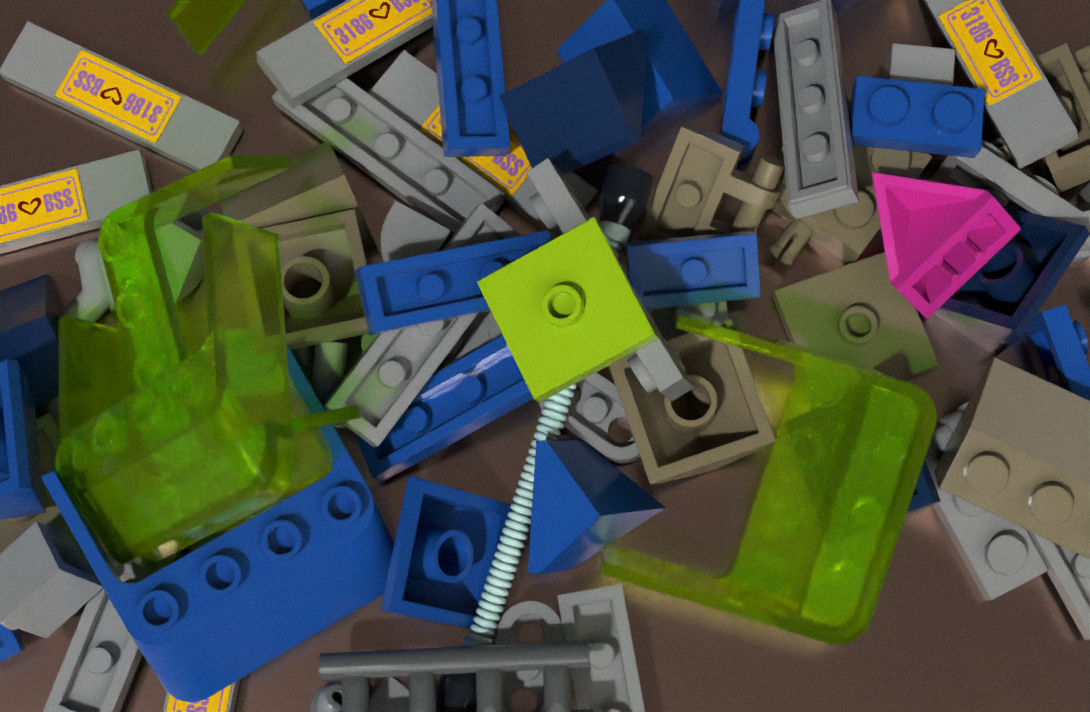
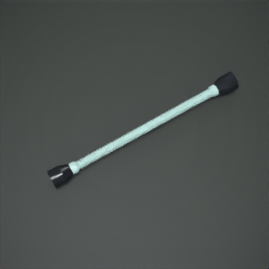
M614 163L608 166L599 193L600 225L618 258V251L625 247L630 231L648 210L657 180L654 176L641 169ZM576 384L549 397V400L544 402L546 408L541 411V414L544 416L539 417L538 421L541 424L536 426L538 432H535L533 435L536 440L557 439L556 437L561 436L559 429L564 427L561 421L566 420L564 413L569 411L567 407L571 405L569 398L574 396L572 390L576 389ZM536 440L531 441L533 448L528 450L531 456L526 457L528 464L523 465L525 472H521L520 475L523 480L518 481L520 488L518 487L515 490L518 495L513 496L515 504L512 503L510 505L512 511H509L507 514L510 520H505L507 527L502 529L504 535H501L499 539L502 544L499 543L497 545L499 551H496L494 554L497 560H492L494 568L491 567L489 569L491 576L488 575L486 578L489 584L486 583L484 585L486 592H482L481 597L483 600H479L478 603L481 608L476 609L478 616H474L473 621L475 624H472L470 627L473 632H469L468 637L463 638L461 646L493 644L491 637H495L496 632L494 629H497L499 626L496 621L501 620L499 612L504 611V607L501 605L506 604L507 600L504 597L509 595V591L506 589L512 586V583L509 581L515 577L512 572L517 571V567L514 565L520 562V559L517 557L522 555L520 548L525 546V543L522 541L528 537L525 532L530 531L528 524H531L530 517L532 515ZM475 673L441 675L436 688V711L477 712Z

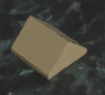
M325 142L216 190L230 234L355 209L365 257L379 251L332 146Z
M355 209L228 235L252 358L273 354L275 350L285 345H288L289 349L292 350L369 333L355 274L357 268L367 265Z
M731 318L666 340L695 387L674 401L660 393L658 388L650 393L643 388L627 361L636 352L609 365L650 486L711 472L776 442Z

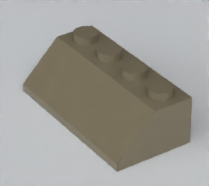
M993 356L934 471L938 487L1090 559V400Z

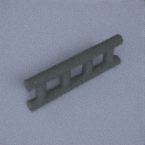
M589 640L321 653L319 657L321 681L342 680V712H369L368 678L407 676L409 681V712H436L435 675L475 673L477 712H504L502 672L543 670L545 711L540 712H593L592 709L572 710L570 668L590 667Z

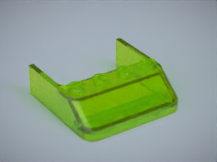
M230 155L112 211L102 223L97 251V262L150 457L159 470L169 475L177 476L195 472L361 418L358 406L352 405L300 416L226 442H220L214 438L206 419L155 230L290 169L287 155Z
M213 212L208 213L202 218L208 322L206 339L202 347L195 354L134 391L132 332L67 315L59 319L60 445L56 452L55 468L74 502L117 563L141 567L151 566L272 504L281 498L291 482L294 472L295 455L279 234Z
M677 308L673 319L677 329L793 364L794 377L774 436L776 442L771 446L734 565L727 573L712 576L604 543L600 557V574L829 644L841 645L855 641L865 633L871 623L935 430L937 413L934 402L924 390L906 380L835 355Z

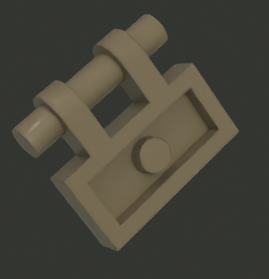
M686 121L679 130L637 238L642 241L751 230L756 233L766 209H773L781 193V187L778 185V182L785 168L784 162L777 157L763 154L754 174L742 172L736 169L745 148L744 145L690 121ZM725 193L742 200L733 224H726L715 219ZM757 235V246H758V243H759V241H760V238H759V236Z

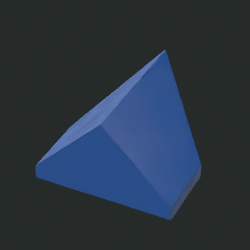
M536 440L528 573L544 574L573 569L666 507L583 440Z

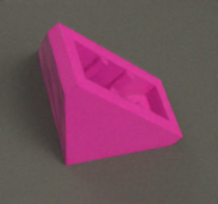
M872 172L890 283L926 319L936 312L1021 230L1000 203L986 190Z

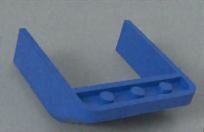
M288 345L275 350L272 361L331 463L332 468L330 472L322 479L137 583L122 582L61 474L53 470L41 477L129 634L164 689L171 696L181 701L197 702L214 695L380 597L385 592L394 542L367 484Z

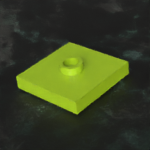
M595 217L477 281L534 400L538 402L548 399L659 339L607 236Z

